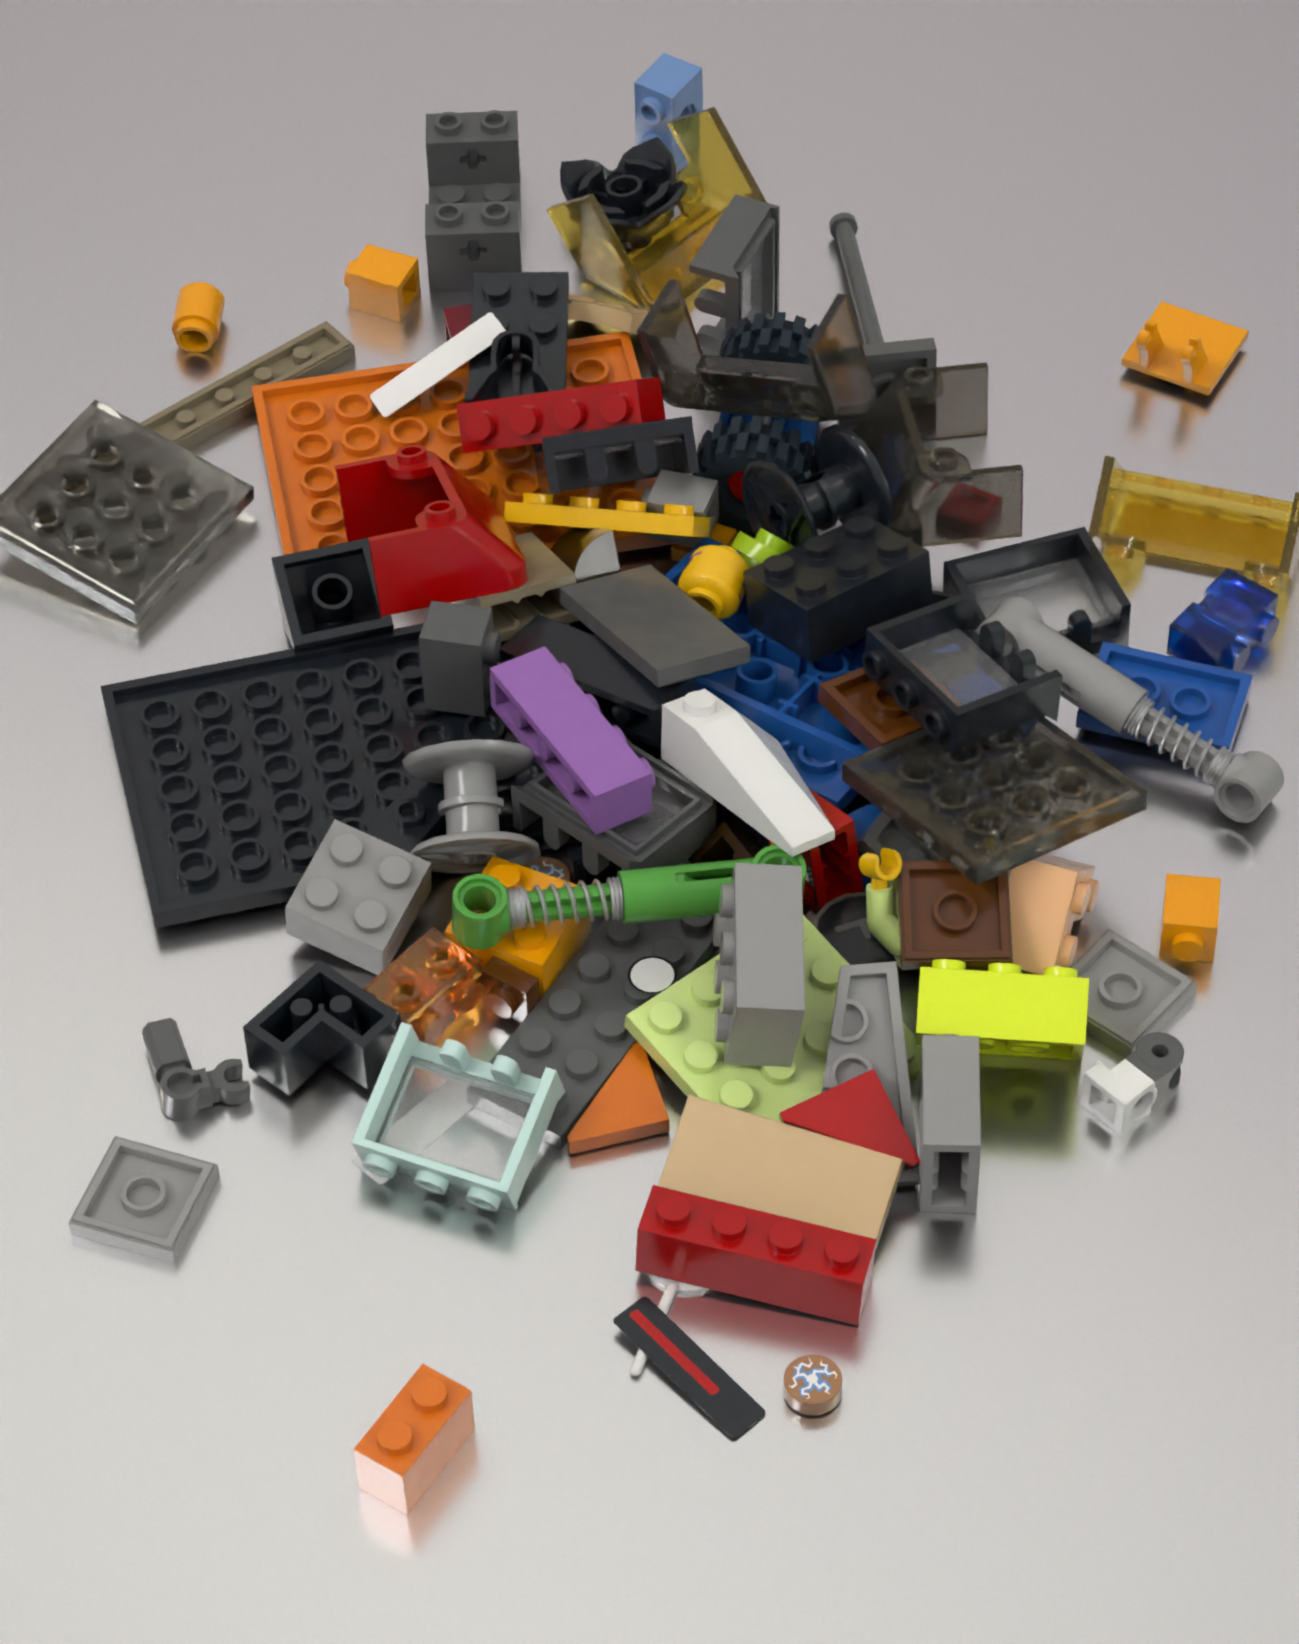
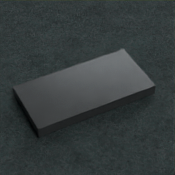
M651 564L560 587V604L657 687L667 686L750 662V645Z

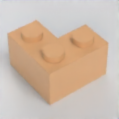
M1035 850L1015 855L1009 877L1012 964L1020 965L1022 970L1039 975H1044V968L1046 967L1070 968L1078 942L1077 936L1070 935L1073 922L1082 919L1085 911L1092 912L1099 892L1100 881L1092 879L1095 866Z

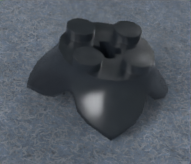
M658 137L629 149L623 154L614 170H608L599 162L587 159L561 162V189L566 200L574 209L573 216L583 222L586 237L605 242L625 243L631 249L647 247L652 242V236L658 234L669 225L675 214V206L681 201L688 189L687 184L681 180L675 183L676 165L673 155Z

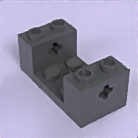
M491 110L487 112L426 114L429 204H425V239L429 291L473 290V272H522L521 171L517 111Z

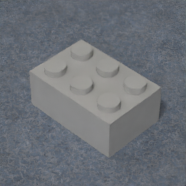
M735 863L731 883L721 884L719 913H715L713 925V945L720 946V961L716 960L714 967V994H721L720 1009L717 1008L715 1012L714 1040L715 1042H724V1064L791 1067L805 1013L802 866Z

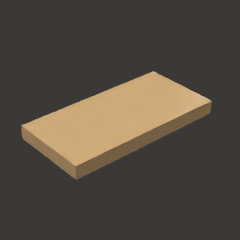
M688 1095L658 1186L877 1239V1249L905 1163L903 1159Z

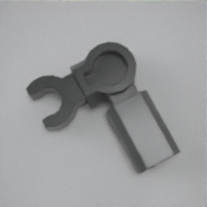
M167 1018L148 1022L143 1028L141 1035L156 1080L160 1083L161 1109L166 1116L178 1121L188 1120L194 1117L200 1109L212 1107L214 1102L221 1101L229 1105H238L250 1100L249 1081L240 1083L228 1082L242 1078L243 1064L241 1059L232 1058L224 1060L214 1070L207 1072L205 1068L193 1070L175 1020Z

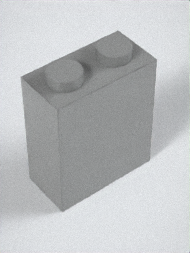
M956 1034L922 1035L919 1093L920 1212L977 1214L981 1156L979 1036H959Z

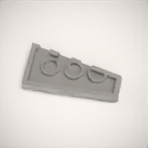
M892 961L843 965L839 970L821 1093L874 1069L917 1153L897 963ZM904 1165L897 1187L919 1185V1166L909 1169Z

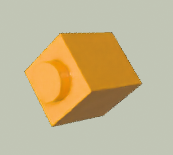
M367 244L358 258L348 264L345 271L344 284L348 287L350 308L401 322L421 294L418 258Z
M1166 874L1159 958L1178 959L1185 962L1201 961L1213 963L1218 930L1221 878Z

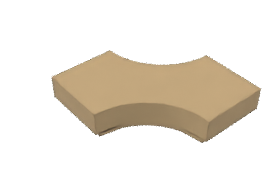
M569 294L568 319L604 325L633 334L671 338L673 321L668 317L647 309L614 304L589 296Z

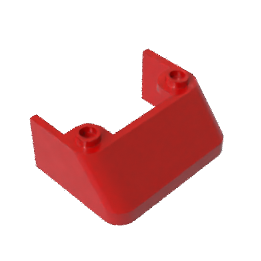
M409 445L398 449L396 454L335 466L346 539L350 542L368 538L381 617L426 608L430 606L431 601L451 603L510 591L526 583L528 577L525 557L494 500L434 452L427 451L422 445Z

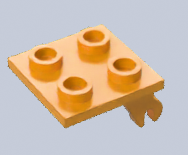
M1161 301L1150 319L1146 320L1143 329H1140L1138 336L1123 356L1121 365L1209 396L1247 340L1249 331Z

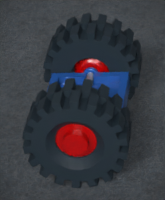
M765 312L756 313L753 323L745 317L738 321L736 329L731 326L726 332L725 340L722 341L713 380V388H717L715 396L719 403L723 402L719 422L714 425L713 433L707 430L702 436L701 443H699L697 449L699 472L692 473V475L718 480L719 518L717 523L735 528L737 534L739 531L744 533L754 532L747 518L742 498V475L748 463L764 459L778 464L795 482L798 475L810 470L812 475L817 473L815 455L812 456L818 423L823 420L824 413L828 414L832 407L837 385V352H833L835 343L830 336L821 339L823 334L821 327L817 324H814L810 329L805 327L806 318L796 315L794 322L785 320V312H775L774 319H767Z

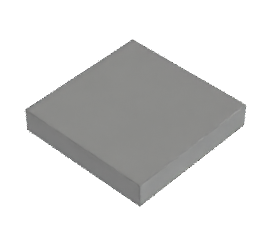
M1108 929L1070 966V968L1078 970L1077 977L1089 978L1086 1033L1125 1057L1136 1051L1137 1042L1143 1036L1159 1032L1196 994V981L1111 929Z
M115 1136L68 1222L70 1233L175 1264L220 1177L218 1165Z

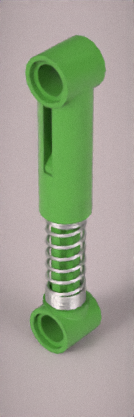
M771 845L759 851L755 858L618 871L616 878L612 877L611 879L608 877L605 884H601L598 879H594L591 885H586L580 880L577 886L571 887L568 882H564L562 888H556L553 883H550L547 889L541 890L538 885H535L532 891H526L523 886L514 887V889L510 887L509 889L497 878L487 874H474L466 876L459 881L453 890L452 932L455 939L463 946L470 949L483 950L495 946L502 940L505 934L510 933V930H516L517 928L519 930L521 928L525 929L527 923H530V926L534 928L535 922L545 921V925L548 927L550 921L560 920V924L563 925L565 919L575 918V922L578 924L579 918L590 917V921L593 922L594 916H604L607 921L610 916L612 920L620 918L622 924L625 925L715 916V913H719L721 884L731 883L735 863L802 866V898L806 877V863L801 854L791 857L778 846ZM481 910L485 911V913H474L472 911Z

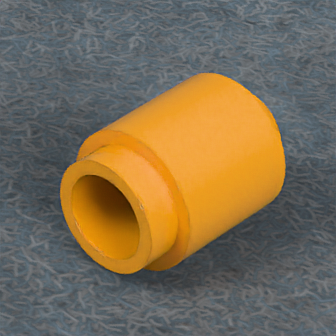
M196 282L187 284L180 289L172 324V333L175 336L177 345L181 349L191 353H203L209 350L212 344L217 341L225 298L216 287L208 283Z

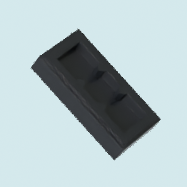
M414 777L366 833L410 853L420 842L436 837L446 825V816H440L438 811V804L444 800V785L425 782Z

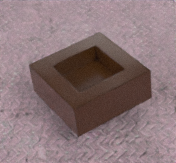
M495 956L482 968L484 1005L488 1006L492 1012L502 1018H511L521 1023L540 1000L539 979Z

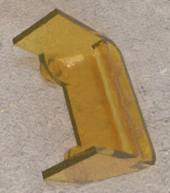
M715 107L682 116L667 123L689 163L676 174L675 183L681 180L687 184L688 189L687 193L677 204L682 214L671 221L658 234L652 236V242L647 247L633 249L627 254L594 194L555 204L546 210L582 274L634 308L646 309L658 314L670 311L712 279L690 273L689 265L735 194L767 203Z
M1105 456L1088 535L1096 544L1105 546L1103 551L1105 556L1132 561L1134 553L1252 575L1251 584L1271 589H1280L1282 581L1292 582L1299 559V492H1295L1294 502L1128 471L1121 467L1115 457Z

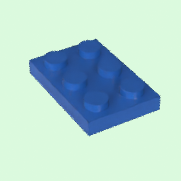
M1103 641L1097 658L1149 691L1147 698H1151V701L1155 702L1154 709L1160 711L1161 708L1165 707L1163 713L1165 716L1172 719L1174 715H1177L1176 723L1182 727L1185 723H1189L1187 730L1193 734L1201 730L1199 738L1206 742L1213 738L1211 744L1213 747L1220 750L1222 746H1225L1231 752L1250 695L1253 675ZM1080 708L1078 709L1077 728L1147 743L1145 736L1135 738V735L1127 733V730L1120 735Z

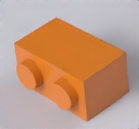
M422 1364L353 1449L358 1487L408 1515L475 1430L472 1391Z

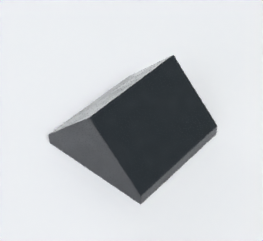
M368 538L271 558L283 627L294 650L394 630L391 615L381 617L379 612Z

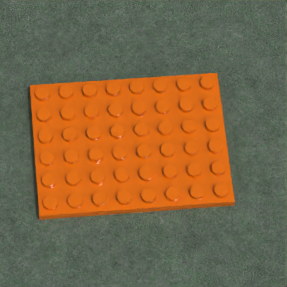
M623 331L568 339L566 389L642 379L628 332ZM469 361L388 417L382 416L370 399V395L416 362L251 386L283 555L348 542L337 484L336 465L396 454L398 449L409 445H422L427 451L437 454L491 497L504 519L505 501L523 502V492L540 494L533 445L539 444L463 454L456 404L465 403V392H468ZM657 477L560 491L557 494H550L553 495L552 505L569 506L570 496L600 498L599 508L616 510L617 500L641 502L646 487L653 488ZM506 522L513 536L532 532L550 550L564 533L575 528ZM613 530L617 553L673 544L647 538V533Z

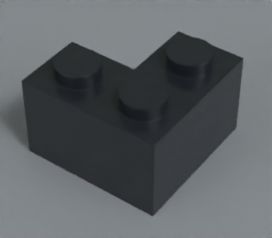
M318 960L243 1026L249 1068L287 1095L293 1093L326 1062L368 1089L379 1077L401 1024V1015Z

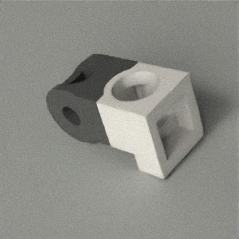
M1154 1032L1143 1036L1137 1042L1136 1051L1111 1070L1100 1061L1084 1073L1080 1105L1119 1136H1122L1177 1090L1181 1077L1180 1065L1183 1063L1185 1052L1183 1045L1176 1037L1170 1034Z

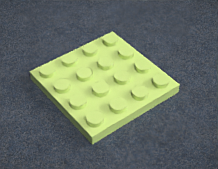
M803 915L805 1013L791 1067L724 1064V1042H715L714 1040L715 1012L717 1008L720 1009L721 994H714V967L716 960L720 961V954L628 1013L625 1018L624 1027L687 1097L692 1095L781 1122L779 1119L780 1112L806 1101L822 1091L839 970L841 966L850 964ZM903 1022L909 1081L912 1084L920 1078L922 1046H916V1035Z

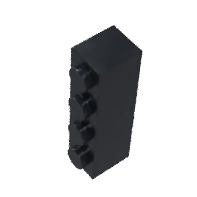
M540 614L536 615L500 648V658L502 663L545 646L559 663L563 662L569 667L574 681L581 690L595 698L602 715L612 726L617 725L624 735L658 749H661L662 705L681 698L689 692L698 691L696 678L657 687L600 637Z

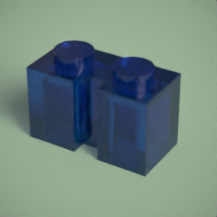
M1227 568L1205 589L1204 599L1199 604L1192 602L1170 624L1166 656L1240 672L1246 664L1250 653L1260 643L1263 645L1267 644L1278 628L1279 618L1276 617L1278 594Z

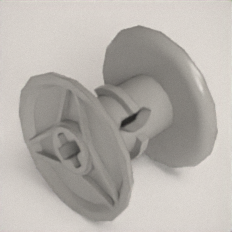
M472 739L429 745L409 753L402 760L405 770L409 775L425 782L444 784V800L438 804V811L440 816H446L447 833L446 835L436 836L420 842L410 853L431 862L432 872L455 874L482 873L492 856L518 865L527 864L539 857L541 852L535 840L522 834L500 831L499 814H501V807H504V800L497 795V781L521 774L533 764L535 759L533 749L520 743L503 740Z

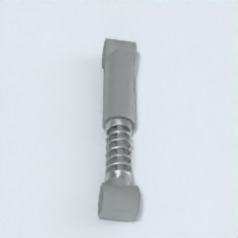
M1013 596L1004 599L975 630L980 635L981 626L996 620L999 621L1005 630L1003 657L1009 663L1012 654L1030 649L1036 659L1035 677L1057 669L1063 675L1061 697L1120 735L1127 730V733L1135 735V738L1145 736L1147 738V746H1152L1156 743L1159 745V754L1167 751L1170 752L1171 762L1179 759L1182 760L1183 769L1193 767L1195 769V777L1203 775L1202 781H1206V784L1213 786L1215 803L1228 818L1242 823L1254 821L1282 789L1284 784L1283 771L1278 762L1271 756L1261 751L1234 754L1230 752V749L1227 750L1225 746H1222L1220 750L1211 745L1213 738L1209 739L1208 742L1199 738L1201 730L1193 734L1187 730L1189 723H1185L1182 727L1175 722L1177 715H1174L1172 719L1163 714L1165 707L1161 708L1160 711L1154 709L1155 702L1151 701V698H1147L1149 695L1147 689L1044 624L1043 617L1038 608L1030 601Z

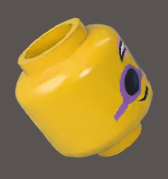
M725 545L702 546L691 554L679 578L678 587L718 620L730 618L738 611L746 595L743 572L750 569V567L738 551L732 547Z

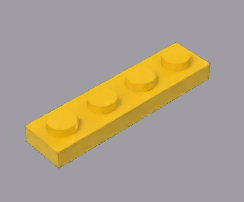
M523 492V502L505 501L504 521L592 529L602 528L616 531L689 537H709L711 517L694 516V506L664 504L663 514L646 512L647 502L617 500L616 510L599 508L600 498L570 496L569 506L552 505L553 495Z

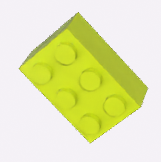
M936 959L932 961V967H920L916 1046H922V1035L956 1034L959 1036H979L980 1055L1082 1061L1086 1043L1089 978L1077 977L1078 970L1067 967L1044 968V975L1021 973L1022 967L1020 965L1010 963L988 964V971L965 970V962L952 959Z

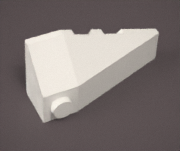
M705 688L689 692L681 698L662 705V760L791 857L835 839V829L777 739Z

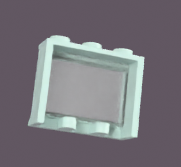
M401 1022L351 1144L363 1162L362 1166L374 1174L386 1178H393L395 1173L415 1178L414 1183L417 1186L439 1195H444L447 1189L467 1195L466 1200L469 1203L484 1210L497 1211L498 1207L501 1206L517 1211V1202L557 1102L566 1091L557 1071L546 1067L542 1078L539 1079L522 1073L518 1063L504 1055H497L494 1064L472 1058L466 1046L456 1040L445 1039L442 1048L421 1042L412 1025Z

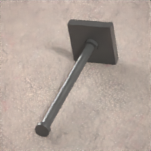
M838 213L831 218L829 229L832 237L838 241L865 344L837 347V424L850 428L856 435L935 428L937 348L934 338L884 342L855 236L858 230L856 219L850 213Z

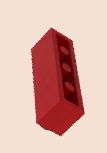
M660 377L456 404L463 454L542 443V438L666 420Z
M653 1185L637 1229L635 1271L858 1326L872 1282L877 1239Z

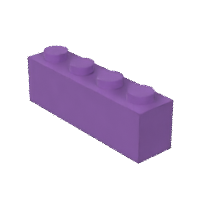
M544 646L490 668L491 707L520 743L533 749L534 760L595 835L652 812V788L655 787L656 780L651 765L645 758H639L629 747L622 730L617 725L612 726L602 715L595 698L581 690L574 681L571 670L565 663H559Z

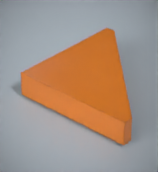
M638 1042L632 1045L568 1134L567 1145L569 1154L670 1131L669 1117L645 1049Z

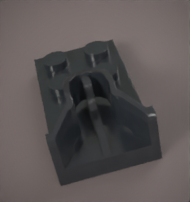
M473 272L471 324L491 312L506 331L499 333L493 339L491 346L469 360L468 392H465V403L566 389L569 272Z

